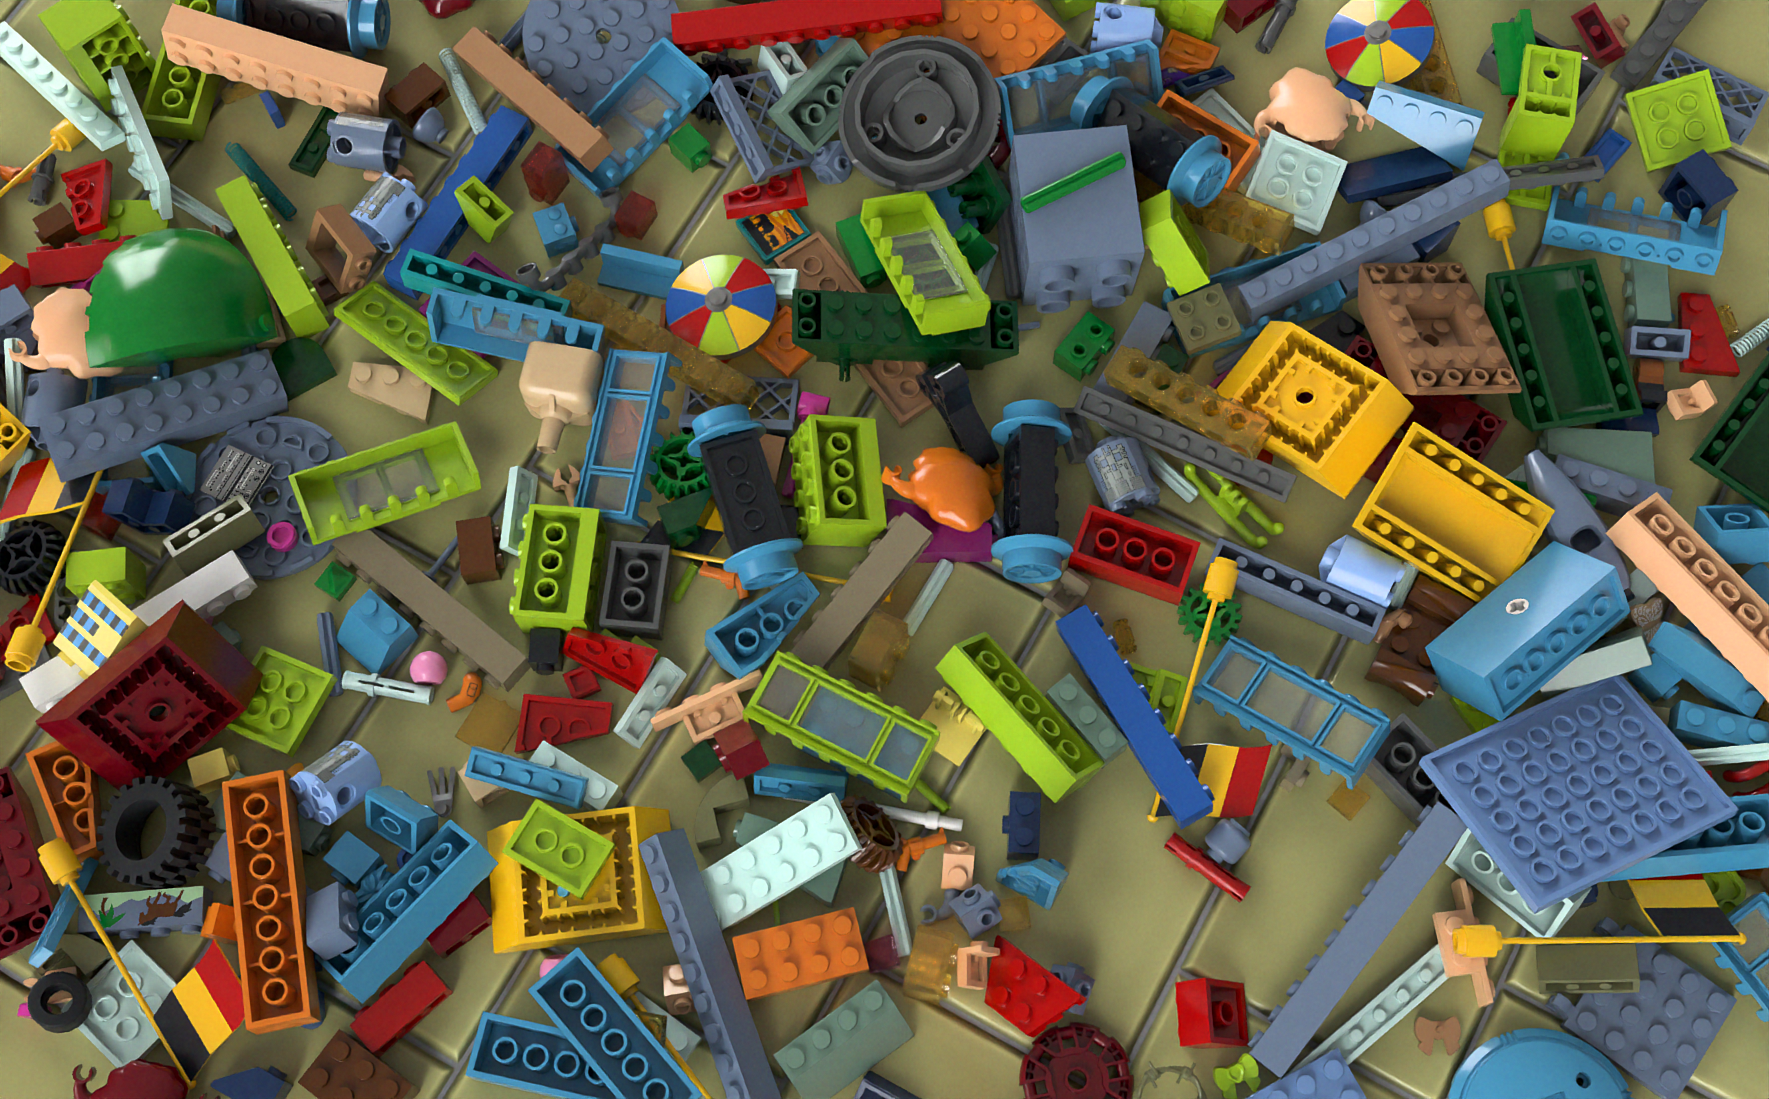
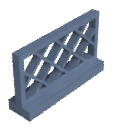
M1671 46L1648 87L1670 81L1671 79L1665 77L1666 75H1671L1672 79L1680 78V73H1688L1690 75L1696 73V71L1709 69L1717 98L1722 102L1719 105L1729 139L1738 145H1742L1753 129L1769 97V92ZM1671 57L1681 61L1684 66L1675 67ZM1721 83L1731 85L1733 90L1724 91ZM1746 95H1751L1760 99V101L1749 103ZM1737 96L1741 104L1732 105L1729 97ZM1740 111H1745L1746 114H1747V116H1745V115H1743V114H1741V113H1739V112H1740Z
M770 70L730 78L728 74L717 78L710 93L755 184L764 182L768 176L788 172L799 166L804 168L811 165L814 160L813 155L793 139L779 133V126L777 124L772 129L761 123L763 116L773 120L767 113V105L769 102L775 104L783 96ZM765 80L769 87V92L756 87V81ZM739 85L748 90L746 98L738 94L734 86ZM752 93L765 99L763 107L749 100ZM746 107L760 113L758 120L749 117ZM758 130L771 136L769 144L760 140L757 134ZM775 139L788 145L786 153L772 146ZM794 148L800 151L804 159L798 160L789 155L791 149ZM769 153L782 159L781 165L773 166Z
M687 373L682 414L679 416L678 423L680 433L682 429L686 432V435H690L693 431L692 422L699 415H691L689 410L698 403L707 412L721 406L732 405L731 401L743 395L749 401L745 405L748 411L755 407L762 414L758 418H751V420L764 423L767 429L765 434L785 437V445H789L790 437L794 435L799 379ZM693 383H705L709 388L698 395L692 389ZM724 385H733L737 390L726 397L719 389ZM753 386H760L764 392L754 398L747 390ZM780 388H792V394L783 400L775 392ZM715 393L721 401L710 407L704 399ZM771 396L777 404L767 411L760 402ZM783 408L789 414V420H777L772 415Z

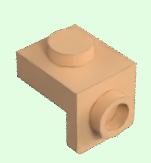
M1700 380L1690 388L1671 390L1667 393L1668 410L1676 421L1697 418L1718 403L1706 380Z
M952 841L951 844H945L941 889L965 891L972 887L975 846H970L969 843L964 841Z
M986 941L970 942V947L958 948L957 987L975 990L986 989L988 982L987 957L999 956L1000 949L989 947Z
M675 964L662 967L664 997L669 1014L678 1015L697 1011L694 1007L681 965Z

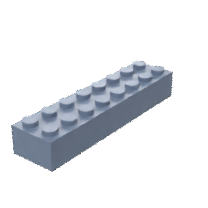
M266 348L37 418V421L62 483L143 457L141 455L142 451L162 442L176 447L227 431L246 421L252 423L289 410L286 392Z

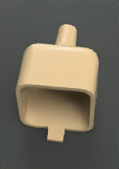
M541 341L529 343L519 380V389L530 414L542 420L537 443V450L546 454H555L557 452L564 426L567 424L579 426L592 425V416L596 411L599 398L598 390L602 384L605 371L603 359L596 351Z

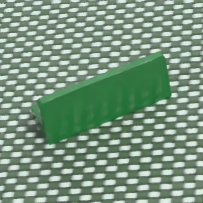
M1519 9L1514 22L1493 23L1491 26L1502 95H1518L1524 48L1526 44L1536 45L1530 9Z

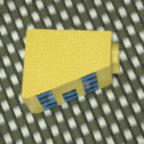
M95 579L78 602L53 643L61 650L57 655L70 667L76 663L82 669L78 674L85 680L149 626Z

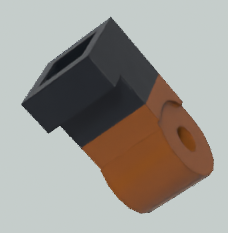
M1638 357L1633 366V381L1642 408L1656 409V413H1659L1668 402L1667 391H1664V363L1661 359ZM1643 402H1653L1651 404H1643Z

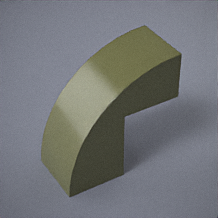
M733 773L718 781L703 798L695 819V840L699 850L723 844L716 818L717 814L751 806L744 778L737 781Z
M63 934L54 953L39 968L31 966L42 976L68 955L91 980L112 959V956L106 947L93 939L80 935ZM38 940L19 951L28 962Z

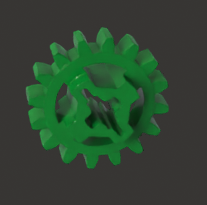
M1200 583L1198 591L1192 587L1189 588L1188 596L1183 595L1180 603L1183 606H1179L1177 614L1182 615L1178 620V625H1186L1183 634L1189 635L1192 633L1194 635L1193 643H1196L1202 637L1208 614L1204 613L1205 611L1209 612L1212 603L1211 600L1207 599L1208 594L1202 591L1204 583ZM1233 593L1232 599H1225L1224 603L1217 604L1205 647L1208 646L1210 640H1213L1214 644L1219 646L1221 638L1228 642L1231 632L1237 633L1239 626L1236 623L1241 622L1243 615L1237 613L1242 605L1240 603H1233L1236 597L1235 593ZM1198 600L1199 608H1195L1190 612L1191 606ZM1229 617L1227 625L1221 629V621Z

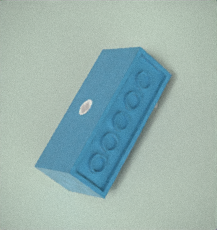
M1553 541L1429 643L1425 649L1443 691L1502 721L1631 611L1615 566Z

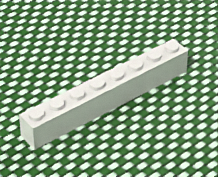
M231 550L135 608L132 612L150 627L183 599L202 618L207 619L210 616L222 613L226 606L234 601L245 599L258 586L243 561ZM56 656L21 677L19 681L34 708L44 714L81 684L84 679L78 674L82 669L76 663L70 667L59 656Z

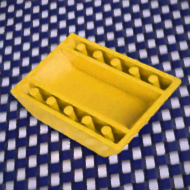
M1413 422L1352 527L1376 545L1402 559L1440 584L1478 604L1523 566L1555 510L1418 423Z

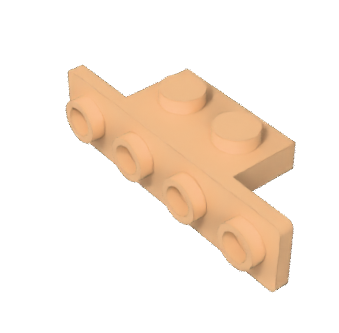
M760 669L740 680L736 679L727 684L725 682L718 683L712 686L709 690L710 692L704 695H692L684 699L682 705L673 709L671 707L661 709L655 713V717L650 719L655 732H658L683 720L695 746L704 740L707 741L714 737L713 733L743 719L742 711L744 707L738 694L756 687L763 678Z
M1460 878L1451 884L1456 910L1435 913L1432 917L1446 978L1471 974L1479 1008L1486 1007L1493 1003V998L1495 997L1494 983L1491 979H1488L1485 967L1488 965V957H1463L1462 954H1455L1452 946V932L1454 928H1460L1461 925H1480L1479 919L1474 916L1471 906L1474 902L1472 889L1470 886H1467L1465 878Z

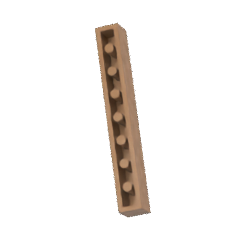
M474 26L452 48L455 53L475 73L586 169L592 172L614 150L607 141L610 138L608 133L599 125L594 128L592 126L593 121L584 112L576 113L577 108L566 97L561 100L559 98L561 96L560 93L551 84L543 85L545 81L534 70L529 73L527 71L529 69L528 66L519 57L513 59V54L502 43L497 46V40L487 30L482 33Z

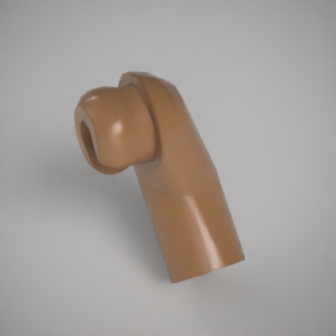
M1621 14L1614 18L1609 26L1624 52L1629 49V45L1623 38L1626 28L1630 25V20L1626 15Z
M1398 608L1383 616L1377 633L1372 640L1383 644L1393 627L1396 625L1403 629L1409 627L1413 621V616L1403 608Z

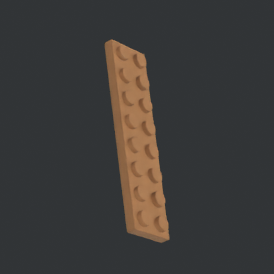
M817 231L774 258V264L778 269L799 270V289L844 290V292L868 293L820 231ZM873 360L872 365H853L901 427H904L934 407L929 398L923 394L916 381V375L928 369L924 362Z

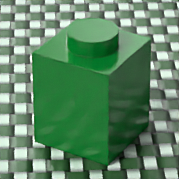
M689 123L668 138L671 153L692 173L698 168L706 166L712 158L710 142Z
M968 221L952 236L955 237L962 255L966 256L968 262L977 271L997 253L992 245Z

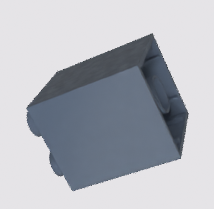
M1127 125L1013 135L1007 189L1012 199L1009 205L1021 285L1022 306L1036 305L1038 312L1051 314L1068 309L1070 301L1092 299V305L1096 308H1112L1123 304L1126 301L1125 296H1131L1145 253ZM1117 151L1121 152L1125 157L1126 166L1031 213H1026L1021 206L1022 197Z

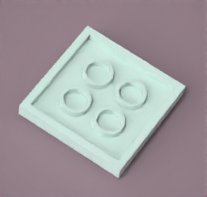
M1271 130L1241 204L1318 236L1348 161Z
M131 939L118 952V955L152 1013L155 1014L170 991L178 983L136 941ZM112 958L86 984L92 995V1008L88 1018L77 1028L116 1068H119L132 1060L144 1059L161 1040ZM73 998L61 1009L63 1013L71 1007Z

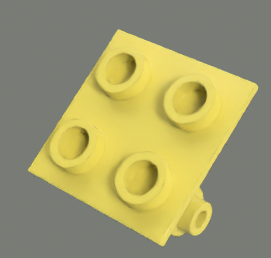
M943 686L941 690L938 689L932 698L933 702L920 720L930 721L941 732L939 742L934 751L960 767L987 728L973 710L963 703L960 696Z

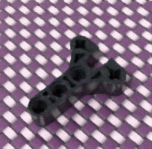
M940 361L917 374L916 381L921 391L941 414L959 451L969 455L982 468H985L987 463L992 464L999 460V453L972 401L968 385L969 379L961 364L957 361L949 363Z

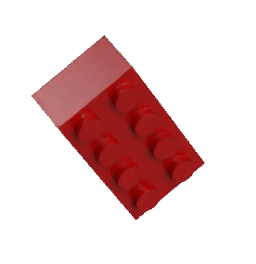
M1089 504L1075 540L1073 552H1071L1068 568L1179 606L1201 542Z

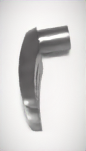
M438 768L440 795L437 794L433 773L431 770H428L427 775L434 810L439 817H447L452 810L455 768H450L447 794L445 791L444 768Z

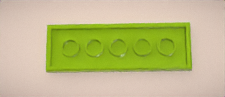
M374 280L334 308V316L458 406H461L498 376V369L473 351L432 342L427 318Z

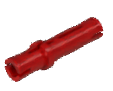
M1176 832L1173 833L1163 847L1186 863L1185 867L1189 870L1193 868L1217 887L1231 895L1239 903L1251 888L1250 885L1241 881L1230 871L1203 853L1204 849L1200 846L1196 848Z

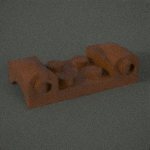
M1420 574L1402 606L1403 609L1407 610V613L1413 616L1412 623L1405 629L1399 625L1392 628L1364 679L1394 689L1417 707L1423 702L1425 697L1431 699L1439 684L1434 682L1437 675L1425 647L1472 609L1475 601Z

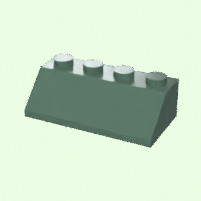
M839 38L767 113L783 133L808 152L814 154L838 130V116L841 115L839 110H841V98L854 73L869 57L854 38Z
M876 979L773 1056L802 1099H830L914 1037V1034L892 999Z

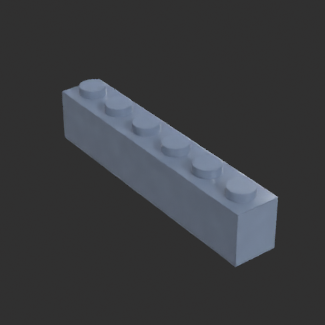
M1219 538L1204 573L1207 576L1210 563H1214L1215 557L1233 560L1238 563L1237 570L1239 571L1235 585L1236 589L1366 645H1369L1376 635L1386 611L1381 606L1222 538Z

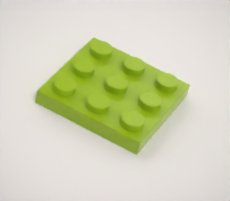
M1709 69L1624 95L1646 173L1676 165L1702 149L1708 155L1732 147Z
M262 645L252 661V664L262 672V679L248 708L225 728L293 758L338 679L328 672Z

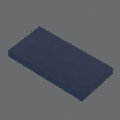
M1421 146L1347 164L1337 190L1346 202L1350 204L1453 179V170L1444 159Z

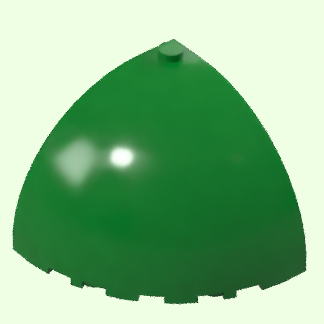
M197 228L161 229L141 234L123 242V245L117 250H113L105 258L100 274L95 275L89 291L92 294L90 306L86 307L85 315L89 316V331L85 332L89 368L155 367L178 358L222 357L278 337L268 296L250 262L235 246L224 238Z

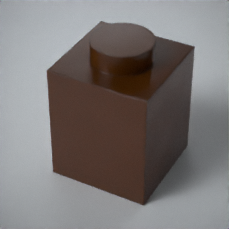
M61 202L32 219L38 228L34 231L43 245L49 243L51 246H54V249H61L65 243H71L82 236L76 230L73 217Z

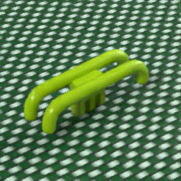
M1190 462L1185 464L1184 474L1186 479L1199 489L1200 496L1249 546L1261 550L1267 546L1268 540L1264 536L1257 537L1238 518L1245 511L1266 532L1276 536L1283 533L1285 529L1284 524L1271 521L1232 480L1207 470L1222 486L1217 496L1199 478L1195 471V464Z

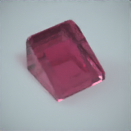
M893 934L863 943L870 975L900 967Z

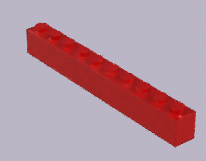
M779 0L671 14L673 45L686 56H694L697 52L705 51L720 53L724 49L730 48L745 50L754 45L771 47L779 42L787 41L789 43H800L804 39L812 38L826 40L830 36L837 35L852 37L861 32L878 34L886 29L894 28L902 31L909 29L911 26L933 27L938 23H944L942 0Z

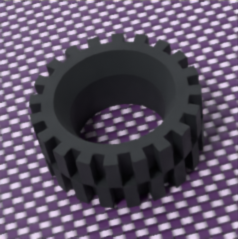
M146 776V779L140 777L133 779V786L123 785L119 789L122 795L120 797L113 795L108 801L113 805L111 810L104 809L101 818L106 819L105 825L98 826L97 834L103 835V841L96 842L97 850L105 852L99 858L101 864L109 866L106 872L110 876L117 877L116 880L123 883L155 890L174 888V885L182 886L187 883L185 876L194 878L200 872L196 865L198 863L205 865L209 858L204 855L205 849H212L214 845V840L209 839V833L216 832V824L210 823L209 819L215 815L212 808L205 807L209 800L206 796L199 795L201 791L194 787L162 777ZM161 805L166 816L165 835L156 851L143 859L140 849L142 830L152 812Z

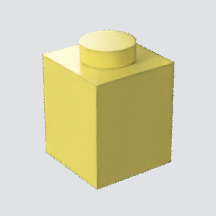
M223 747L187 759L194 787L203 794L221 789L222 782L230 781L235 772L240 771L236 756L234 754L231 755Z

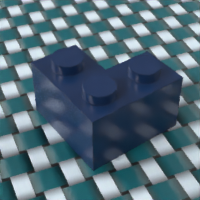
M127 477L126 480H112L102 512L143 535H172L189 525L196 503L185 498L186 494L182 491L168 489V492H161L149 489L144 486L142 480Z

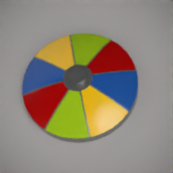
M1351 0L1340 9L1329 25L1325 40L1326 55L1330 67L1341 81L1344 79L1359 90L1374 91L1379 80L1401 86L1414 78L1429 61L1435 45V30L1429 11L1419 0Z
M735 255L711 256L690 265L674 281L666 300V319L674 338L688 352L710 360L736 358L756 348L773 328L778 310L777 295L767 273L751 260Z

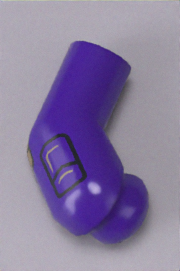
M1171 67L1161 70L1163 89L1173 85L1177 80L1191 75Z

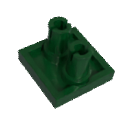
M986 156L966 178L947 186V191L951 192L949 194L951 197L962 196L964 202L959 204V214H962V219L976 217L979 224L977 229L981 235L991 232L1012 201L989 156Z

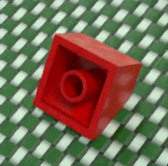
M1212 978L1175 982L1180 1047L1197 1049L1249 1047L1247 1045L1249 1037L1244 983Z

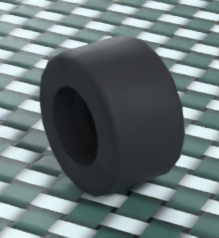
M64 971L52 972L40 978L33 985L28 996V1010L32 1019L43 1029L53 1033L70 1032L79 1027L88 1018L92 1008V995L86 984L75 974ZM64 990L69 992L73 997L71 1007L62 1014L51 1013L48 1009L49 998L58 991Z

